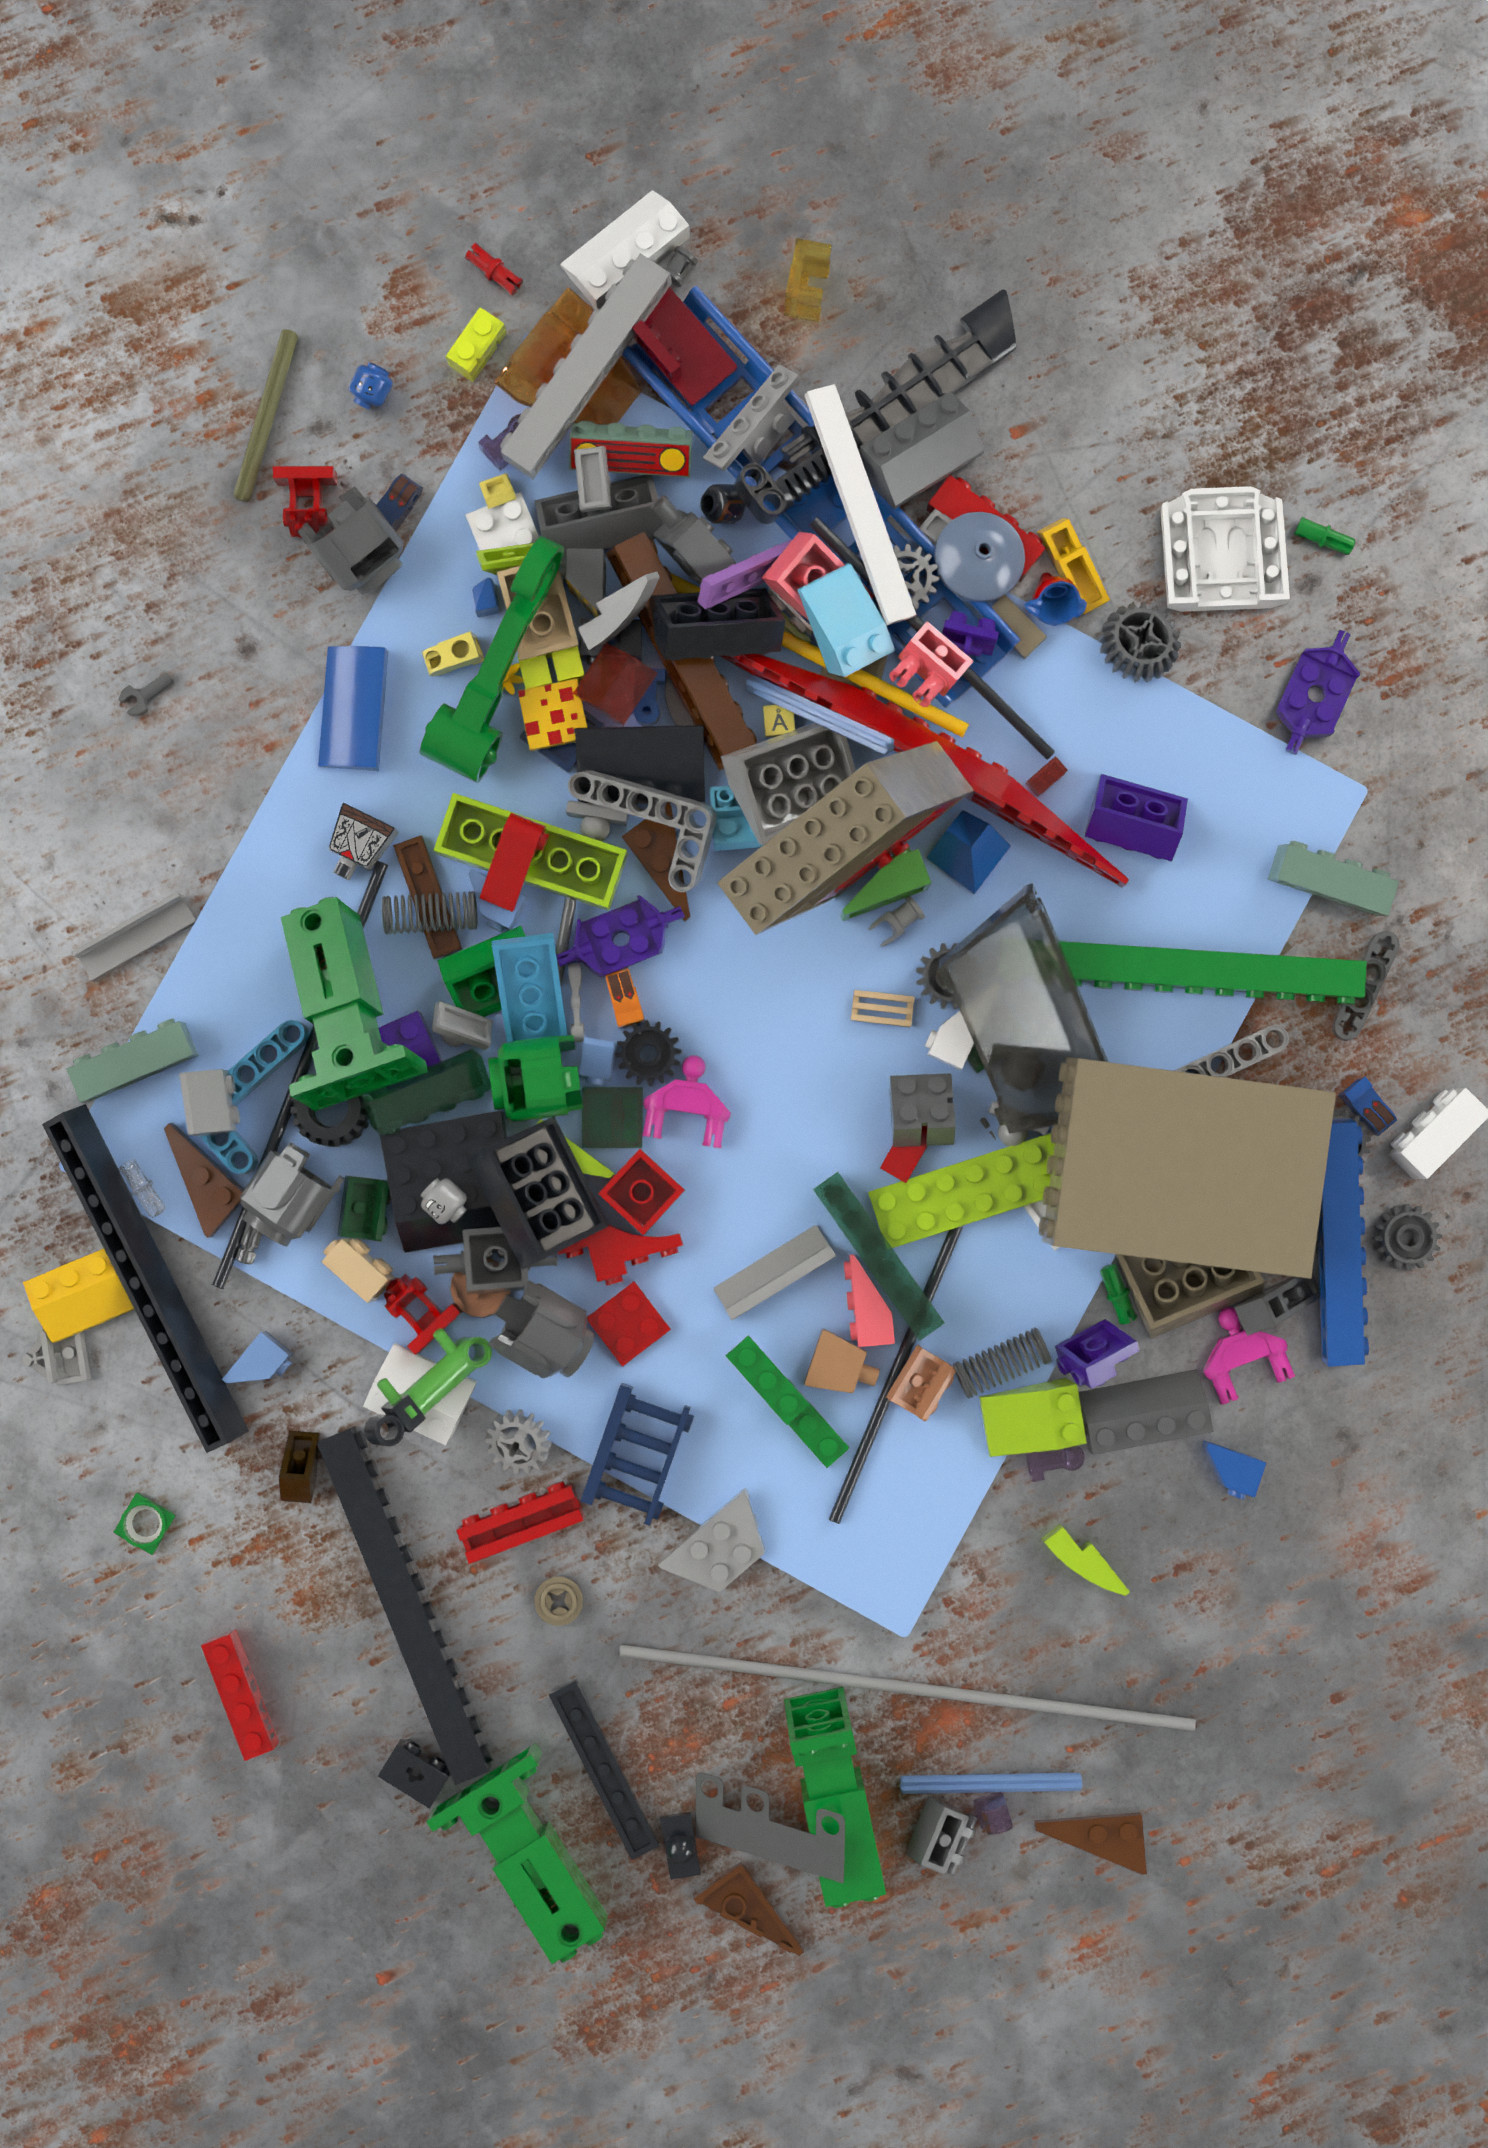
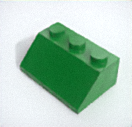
M522 926L437 960L443 981L456 1007L483 1017L502 1010L492 941L525 937Z

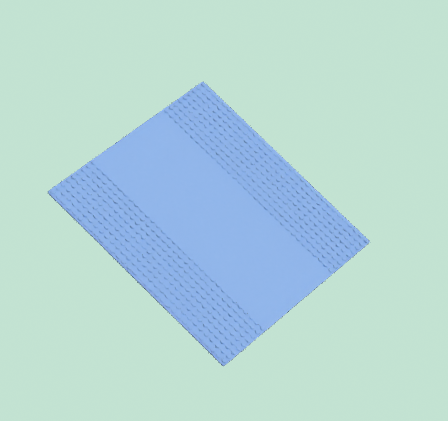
M527 333L523 337L399 559L403 563L402 566L386 581L350 645L385 647L388 651L379 771L318 766L323 693L132 1033L133 1035L146 1030L147 1034L158 1030L157 1025L159 1023L174 1018L175 1022H185L199 1056L98 1098L89 1110L141 1215L220 1259L223 1258L243 1206L240 1204L213 1237L207 1238L203 1233L164 1128L168 1123H174L243 1189L246 1188L256 1173L304 1047L237 1105L240 1123L236 1124V1130L258 1157L257 1167L249 1174L233 1173L200 1136L188 1135L179 1073L217 1069L229 1070L286 1020H295L303 1023L308 1028L310 1034L313 1024L303 1017L281 917L290 914L293 909L316 905L321 899L327 897H337L357 913L374 867L371 871H368L357 865L350 880L333 873L341 857L332 853L329 850V845L343 802L396 828L398 831L396 838L379 859L380 862L387 864L388 868L363 929L384 1014L376 1017L378 1028L417 1010L421 1012L458 1096L402 1120L386 1087L369 1092L367 1096L371 1099V1104L369 1105L372 1114L368 1118L367 1122H369L367 1129H363L362 1135L358 1139L355 1138L352 1140V1143L340 1145V1147L322 1146L310 1142L308 1138L303 1137L299 1133V1128L293 1123L295 1119L294 1114H291L277 1152L281 1154L290 1142L307 1151L310 1156L304 1168L330 1186H333L339 1175L344 1178L347 1175L388 1181L380 1132L502 1111L504 1113L507 1136L510 1137L536 1125L540 1120L533 1119L513 1122L506 1117L505 1109H494L488 1058L498 1057V1049L503 1043H507L502 1010L485 1017L493 1020L491 1045L488 1049L482 1050L466 1043L458 1047L449 1046L443 1041L441 1034L432 1031L434 1005L442 1001L455 1006L443 981L437 960L449 955L434 960L424 932L421 933L419 928L416 934L412 929L409 934L404 929L402 934L397 931L396 934L386 935L382 921V898L389 895L391 897L393 928L395 931L394 896L396 895L398 897L399 924L402 929L401 896L403 895L405 898V919L407 928H409L408 895L410 892L393 845L422 835L442 892L446 895L449 912V893H452L455 925L457 924L456 892L459 893L460 914L463 925V892H466L467 900L468 892L474 891L468 874L473 869L487 876L488 871L439 856L434 852V847L453 793L582 835L580 825L583 819L570 817L566 813L568 801L578 802V799L573 797L568 789L570 777L577 773V764L568 774L538 751H530L529 745L519 738L525 730L518 690L525 689L524 682L520 684L512 683L515 690L514 695H510L505 687L503 689L502 698L489 725L503 732L502 740L496 753L497 760L493 765H490L479 783L419 754L427 723L433 719L437 710L444 703L455 709L457 708L466 686L478 674L482 663L471 664L449 673L432 677L429 675L422 652L438 645L437 643L471 631L477 636L485 658L507 611L498 576L482 571L476 557V551L479 550V547L465 514L487 506L479 483L507 473L514 493L521 492L539 537L542 534L534 500L578 490L576 470H569L571 427L534 480L506 462L500 452L502 450L500 445L505 438L503 437L505 433H502L508 428L511 418L520 415L527 407L531 409L537 400L535 396L538 389L543 383L548 384L555 375L553 374V369L561 358L566 359L569 355L568 352L533 333ZM610 375L605 377L574 421V423L591 421L598 425L621 423L629 427L651 425L660 429L682 427L685 430H691L671 408ZM518 421L511 426L509 432L514 433L519 426ZM693 433L690 477L652 475L658 498L665 495L677 510L687 514L692 512L698 518L702 516L707 520L700 507L701 497L706 489L713 484H734L736 479L727 469L723 471L705 461L703 456L709 449ZM777 467L769 475L775 481L787 473V471ZM608 472L611 482L644 475ZM747 506L741 519L734 524H714L708 521L714 529L711 532L717 541L722 539L733 551L730 556L736 564L750 558L752 555L759 554L777 544L779 545L790 540L775 522L770 524L759 522ZM783 513L792 522V520L785 513ZM848 518L832 530L848 547L855 541ZM900 533L916 551L919 547L916 542ZM653 539L661 564L666 566L670 573L700 587L701 584L690 579L660 543ZM613 547L603 549L606 559V597L623 588L606 556V553ZM922 550L920 555L925 557L927 554ZM859 553L857 556L862 560L861 554ZM906 558L900 559L904 564H911ZM922 577L919 582L924 588L926 580ZM491 578L495 584L500 611L498 614L478 618L475 613L476 607L472 589L484 579ZM764 582L751 589L766 588L769 591V586ZM563 583L580 653V632L578 628L581 625V619H594L595 617L570 593L568 584ZM868 585L867 588L874 594L873 588ZM1009 592L1005 595L1047 637L1025 659L1012 649L982 679L1055 750V753L1046 760L973 687L946 708L936 698L930 703L969 724L963 738L901 707L904 710L902 714L912 720L914 717L924 720L930 725L929 730L938 735L940 732H944L956 740L955 744L964 750L966 747H970L982 755L981 759L990 765L996 762L1008 769L1007 774L1013 777L1129 879L1127 884L1121 888L967 798H963L907 842L910 845L911 851L919 849L931 885L928 890L911 896L923 911L925 918L922 920L918 918L904 929L905 933L893 942L883 947L880 946L893 933L887 921L881 922L871 930L868 928L886 912H893L906 902L905 898L842 921L841 918L843 908L880 870L878 866L834 900L755 935L717 882L759 848L714 851L712 835L701 880L696 887L686 891L690 918L686 922L681 918L668 924L663 953L626 967L629 968L644 1018L649 1021L650 1027H654L659 1021L661 1022L660 1030L664 1031L670 1027L672 1031L669 1038L678 1037L679 1039L674 1048L682 1050L681 1054L675 1055V1059L680 1062V1066L673 1065L671 1067L675 1075L672 1077L665 1074L663 1076L665 1083L663 1084L658 1079H655L653 1087H649L647 1080H643L640 1085H637L636 1076L627 1079L625 1076L629 1070L627 1068L619 1069L618 1066L623 1062V1058L615 1057L611 1082L604 1080L603 1086L585 1082V1076L579 1075L583 1109L569 1111L568 1115L555 1117L565 1137L614 1172L615 1175L639 1149H642L686 1191L645 1235H642L598 1194L611 1178L584 1174L608 1224L622 1231L642 1236L658 1237L680 1233L683 1245L678 1247L679 1253L662 1258L660 1252L648 1255L650 1261L632 1266L631 1260L625 1261L628 1274L622 1275V1282L606 1286L604 1280L597 1282L588 1247L583 1248L584 1254L568 1259L565 1253L558 1255L557 1252V1266L530 1267V1270H528V1281L535 1284L540 1283L584 1309L587 1317L635 1281L671 1330L622 1367L587 1321L586 1328L593 1331L595 1335L593 1345L582 1365L570 1377L557 1373L543 1379L500 1355L492 1347L490 1361L485 1366L476 1368L468 1376L477 1381L471 1394L472 1399L503 1416L507 1410H511L516 1415L519 1409H521L525 1417L533 1413L534 1422L537 1423L541 1420L544 1422L541 1427L542 1431H550L547 1440L591 1465L594 1463L621 1383L633 1386L631 1394L636 1395V1399L682 1414L684 1406H690L689 1414L694 1415L689 1432L682 1431L659 1501L672 1510L702 1525L746 1488L750 1496L749 1501L753 1514H755L758 1523V1532L762 1537L765 1547V1553L760 1557L762 1560L901 1637H907L911 1633L1007 1456H989L979 1396L1048 1381L1058 1358L1055 1346L1072 1337L1103 1280L1100 1270L1104 1266L1111 1264L1116 1255L1059 1247L1054 1251L1050 1244L1042 1241L1038 1226L1024 1206L964 1225L910 1356L915 1347L919 1345L951 1366L957 1361L963 1366V1358L970 1364L969 1356H972L976 1361V1353L982 1358V1350L988 1354V1347L994 1351V1345H998L1001 1349V1342H1004L1007 1346V1339L1013 1343V1336L1019 1340L1020 1333L1025 1336L1026 1331L1031 1333V1328L1034 1329L1036 1327L1046 1344L1052 1362L1046 1365L1043 1364L1036 1347L1030 1339L1040 1364V1368H1038L1023 1340L1034 1368L1033 1371L1030 1369L1023 1352L1017 1344L1028 1371L1027 1374L1024 1372L1011 1347L1021 1377L1018 1376L1006 1350L1005 1353L1015 1379H1012L999 1354L1009 1379L1006 1382L993 1357L1002 1385L999 1384L994 1371L986 1359L996 1388L993 1387L981 1364L990 1390L986 1389L974 1365L984 1392H980L968 1369L977 1392V1396L973 1393V1398L970 1397L968 1399L955 1373L952 1384L944 1391L938 1401L937 1409L929 1416L927 1421H923L891 1401L840 1524L830 1521L829 1516L948 1231L889 1250L886 1249L868 1192L901 1181L880 1169L893 1145L889 1097L890 1076L951 1073L956 1124L954 1145H929L910 1178L1009 1147L1003 1144L998 1136L999 1125L1004 1119L987 1113L990 1103L994 1101L1048 1122L1050 1126L1047 1134L1051 1133L1053 1125L1058 1123L1059 1113L1055 1112V1101L1057 1094L1062 1093L1063 1082L1059 1081V1071L1061 1064L1066 1063V1057L1173 1071L1231 1044L1255 998H1246V992H1234L1233 997L1215 996V990H1203V995L1185 994V988H1173L1172 993L1155 992V986H1143L1142 991L1124 990V984H1112V989L1094 988L1093 982H1082V987L1063 986L1064 981L1051 980V985L1033 984L1032 978H1021V983L1003 982V977L996 976L998 940L1000 937L1280 955L1312 894L1267 880L1278 845L1297 841L1308 845V851L1317 853L1318 850H1323L1334 854L1367 795V788L1299 750L1297 755L1291 754L1292 750L1287 752L1285 748L1288 744L1163 676L1158 679L1153 676L1151 681L1147 683L1141 676L1140 680L1134 683L1132 675H1128L1127 678L1123 679V672L1121 670L1112 673L1114 664H1105L1104 659L1108 654L1100 653L1102 643L1066 623L1052 626L1041 622L1027 611L1024 605L1027 602ZM957 596L978 620L983 618L969 600ZM1000 598L987 601V603L992 607ZM942 599L921 619L925 623L928 621L939 632H942L945 619L948 620L954 610ZM783 610L782 612L791 619L788 613L785 610ZM643 625L642 662L635 661L634 666L617 665V661H605V665L591 666L587 665V661H582L586 681L579 682L578 685L583 709L604 723V727H642L637 723L633 712L635 667L666 669ZM912 627L907 631L912 637L917 633ZM804 631V633L811 639L810 644L819 648L814 634L809 636ZM615 638L605 643L608 649H614V644H616ZM781 646V652H769L763 655L821 674L822 666ZM518 651L516 652V655L512 661L511 666L516 663H519L517 656ZM894 652L888 654L882 680L913 695L922 685L921 681L913 675L904 687L896 685L901 678L900 676L892 682L889 674L897 667L901 660ZM714 656V664L719 674L726 678L729 685L728 691L733 701L740 705L743 712L742 718L747 727L752 729L756 735L757 743L774 738L765 737L763 706L775 704L746 690V682L753 675L720 656ZM550 657L547 658L552 682L557 683L553 659ZM521 669L514 675L522 677ZM658 685L657 704L660 708V719L653 726H675L665 701V685ZM879 695L876 697L877 700L884 704L891 702ZM794 713L795 730L814 723ZM847 738L856 771L865 763L897 754V752L892 751L888 755H883ZM704 742L705 802L702 803L711 806L710 787L729 786L725 769L723 768L719 771ZM1101 774L1188 798L1183 835L1172 862L1084 837L1089 812ZM649 803L637 805L641 809H647ZM670 803L673 818H675L678 809L674 803ZM697 810L694 814L696 824L705 826L707 817L704 812ZM962 810L989 823L1011 845L975 894L926 859ZM630 814L627 826L610 823L609 835L601 841L626 849L628 852L610 911L638 900V895L657 908L659 912L663 911L664 913L674 909L622 839L625 833L644 820V818ZM675 828L676 837L678 841L681 829ZM688 840L686 844L689 854L696 856L699 852V846L695 841ZM682 869L684 882L686 885H689L691 875L687 870ZM523 884L521 894L525 895L528 900L513 929L522 926L526 936L553 933L556 950L564 901L567 897ZM412 900V919L415 928L416 913L415 906ZM577 901L568 950L573 949L572 947L575 946L577 919H581V922L609 911ZM477 902V929L469 930L466 925L463 931L459 925L457 934L464 950L509 930L504 928L501 933L487 926L488 919L482 916ZM618 933L615 935L613 943L616 946H624L629 942L630 937L626 933ZM942 943H945L947 949H951L952 945L957 943L959 951L962 952L967 947L969 949L967 956L969 958L974 956L978 958L973 964L975 967L982 968V971L976 974V978L981 979L982 984L974 985L973 988L978 992L976 996L967 995L969 1003L994 982L1000 985L996 993L997 998L1027 1037L1013 1048L1021 1050L1023 1045L1030 1047L1040 1053L1038 1059L1044 1063V1069L1033 1089L1025 1088L1024 1092H1021L1002 1082L1003 1077L1000 1075L999 1070L1008 1051L979 1073L974 1071L967 1060L963 1068L959 1070L927 1055L930 1048L925 1047L931 1031H938L941 1024L966 1006L960 1000L958 1001L957 1009H953L951 1003H947L945 1009H941V1002L936 1001L931 1005L929 1004L931 999L929 995L921 996V992L925 988L923 985H916V981L922 978V975L918 974L916 969L924 968L925 966L920 961L922 956L931 958L929 949L933 948L939 952ZM575 960V961L570 962V963H568V964L578 963V961ZM580 962L582 968L581 991H579L581 997L580 1023H584L585 1037L615 1042L616 1045L617 1041H625L626 1037L623 1031L633 1032V1025L618 1028L606 977L600 978ZM565 964L561 992L567 1034L569 1036L571 1035V1024H574L573 1009H571L572 991L569 983L568 964ZM946 968L941 971V979L946 984H954L957 981V974L953 969ZM854 990L914 996L911 1027L851 1021ZM859 997L860 1003L907 1008V1003ZM858 1009V1015L902 1020L906 1018V1014ZM644 1022L637 1024L639 1028L644 1027ZM293 1026L287 1031L286 1035L289 1042H296L300 1038L301 1033L297 1026ZM575 1042V1050L561 1052L562 1066H577L578 1074L580 1071L583 1042ZM617 1045L616 1053L622 1052V1048ZM652 1045L644 1046L640 1051L641 1059L645 1062L653 1061L657 1057V1049ZM270 1046L264 1051V1059L268 1063L275 1061L278 1053L274 1046ZM690 1055L701 1057L706 1065L705 1072L698 1078L697 1083L707 1084L731 1112L730 1119L724 1125L722 1148L713 1147L714 1134L712 1135L711 1146H702L707 1122L704 1115L674 1110L665 1112L661 1139L653 1138L655 1125H652L651 1137L642 1136L647 1112L643 1105L644 1099L675 1079L686 1080V1076L682 1071V1063ZM1214 1057L1211 1061V1069L1216 1072L1222 1061L1219 1057ZM313 1060L307 1075L316 1074ZM251 1066L245 1067L241 1072L242 1080L245 1083L253 1080L255 1075ZM1187 1070V1071H1185L1186 1073L1196 1074V1073H1195L1194 1071H1192V1070ZM636 1095V1098H632L629 1104H625V1096ZM615 1099H618V1101H619V1103H620V1110H621L620 1126H619V1118L617 1119V1115H618V1113H619V1105H618V1101H616V1102H615V1105H614V1110H613V1132H614V1136H615L616 1139H619V1136H620V1133H621V1127H622V1104H621V1100H622L623 1109H624L623 1129H622L621 1137H620V1139H619L618 1141H616V1140L614 1139V1137H613V1134H612V1126H611L612 1109H613V1104H614ZM346 1100L315 1111L318 1121L328 1127L339 1125L347 1116L348 1102ZM636 1105V1108L625 1109V1106ZM593 1110L597 1111V1114H596V1112H593V1113H592L593 1116H594V1117H598V1118H593V1117H592L591 1112H592ZM636 1110V1118H634L633 1113L626 1119V1111H628V1115L631 1111ZM985 1117L990 1127L986 1129L980 1122L981 1118ZM589 1119H594L595 1123L593 1120H590L591 1126H589V1124H586L585 1121H589ZM633 1120H636V1129L633 1128L634 1124L625 1129L626 1121L628 1125ZM1028 1129V1135L1025 1141L1043 1135ZM630 1130L635 1131L636 1134L632 1133L631 1138H636V1140H628L624 1134ZM990 1131L993 1132V1134H994V1136H995V1139H994V1137L989 1133ZM227 1132L215 1135V1141L219 1146H223L228 1142ZM244 1152L238 1153L235 1158L236 1166L243 1169L248 1165L249 1159L247 1154ZM60 1162L59 1167H60V1169H61L63 1172H65V1170H64V1168H63V1166H62V1164H61V1162ZM344 1181L340 1185L339 1193L334 1194L309 1233L304 1231L300 1238L292 1239L287 1247L262 1234L258 1249L255 1248L254 1250L256 1255L252 1264L241 1263L235 1258L233 1266L388 1352H390L394 1343L409 1349L407 1345L418 1336L412 1326L401 1315L396 1319L385 1308L384 1305L387 1302L383 1294L386 1290L376 1301L367 1303L322 1263V1260L326 1257L323 1252L333 1240L349 1238L337 1236ZM390 1201L389 1205H386L385 1217L388 1221L386 1234L382 1235V1241L360 1240L371 1249L368 1252L374 1259L381 1258L393 1268L391 1274L395 1278H401L405 1274L411 1279L415 1276L418 1277L428 1288L425 1292L427 1296L444 1312L451 1304L455 1303L450 1290L454 1273L435 1275L433 1255L461 1254V1251H464L463 1242L404 1253L395 1224L392 1202ZM816 1225L836 1256L731 1320L715 1293L714 1287ZM497 1253L492 1254L491 1259L499 1263L504 1261V1259L498 1257ZM854 1254L892 1312L895 1344L859 1347L867 1352L863 1364L880 1369L874 1387L857 1381L854 1393L806 1386L804 1381L822 1328L857 1346V1340L851 1341L849 1326L850 1322H855L854 1310H848L847 1292H852L851 1279L845 1280L844 1262L849 1261V1255ZM512 1291L510 1296L520 1300L523 1297L524 1291ZM418 1297L406 1307L417 1321L429 1311L428 1307ZM462 1312L444 1330L454 1344L462 1337H481L490 1342L492 1338L501 1334L506 1322L497 1315L481 1318L472 1317ZM747 1335L754 1340L784 1376L790 1379L849 1446V1449L828 1468L822 1464L791 1427L781 1420L725 1356ZM434 1339L418 1354L432 1361L439 1362L447 1353L437 1340ZM471 1345L468 1350V1355L471 1360L475 1356V1348L473 1345ZM631 1410V1413L625 1411L621 1423L626 1424L628 1429L672 1443L678 1427ZM621 1439V1442L615 1440L611 1452L616 1453L618 1458L661 1473L668 1456ZM612 1468L611 1471L604 1470L607 1474L653 1498L658 1484Z

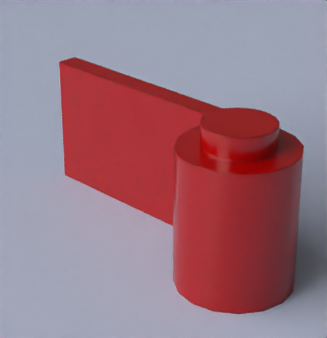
M515 813L509 815L483 885L480 899L511 912L515 910L532 859L538 850L543 852L548 842L549 834L545 833L546 826Z

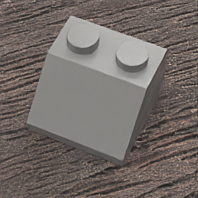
M224 1069L179 1073L188 1135L207 1136L237 1131L236 1124L240 1123V1115L237 1105L233 1106L231 1094L235 1093L233 1075H228V1070Z

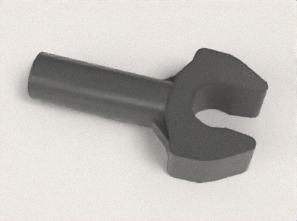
M166 672L142 689H134L131 685H128L122 690L118 700L123 704L133 697L137 698V704L130 708L127 714L130 716H142L148 712V699L174 681Z

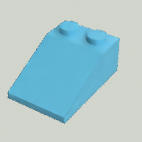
M848 563L797 589L828 673L846 677L895 651L885 621L851 564Z

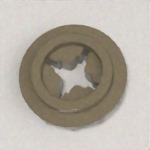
M564 1576L550 1577L536 1591L534 1598L536 1612L548 1624L555 1626L569 1624L578 1617L582 1610V1591L575 1581ZM566 1590L567 1593L564 1601L570 1609L559 1605L551 1611L554 1599L548 1592L559 1596Z

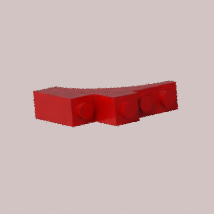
M609 1224L608 1227L559 1251L558 1255L565 1253L567 1259L584 1254L583 1248L588 1247L597 1282L604 1280L606 1286L622 1282V1275L628 1274L625 1261L631 1260V1264L634 1266L650 1261L648 1257L650 1254L660 1252L662 1258L679 1253L678 1247L683 1245L680 1233L658 1237L642 1236L622 1231Z

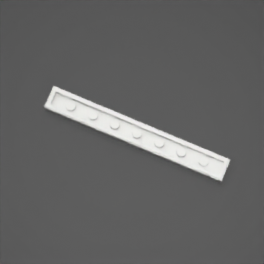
M833 384L807 391L804 395L885 624L887 626L916 616V612L836 386Z

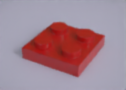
M635 1281L587 1317V1321L622 1367L671 1330Z

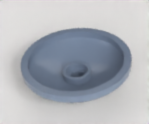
M971 512L953 519L943 529L935 546L934 560L938 566L936 570L940 579L950 591L969 601L987 602L1004 596L1016 585L1024 569L1025 551L1020 536L1007 521L991 513ZM979 547H986L988 549V554H981L979 552Z

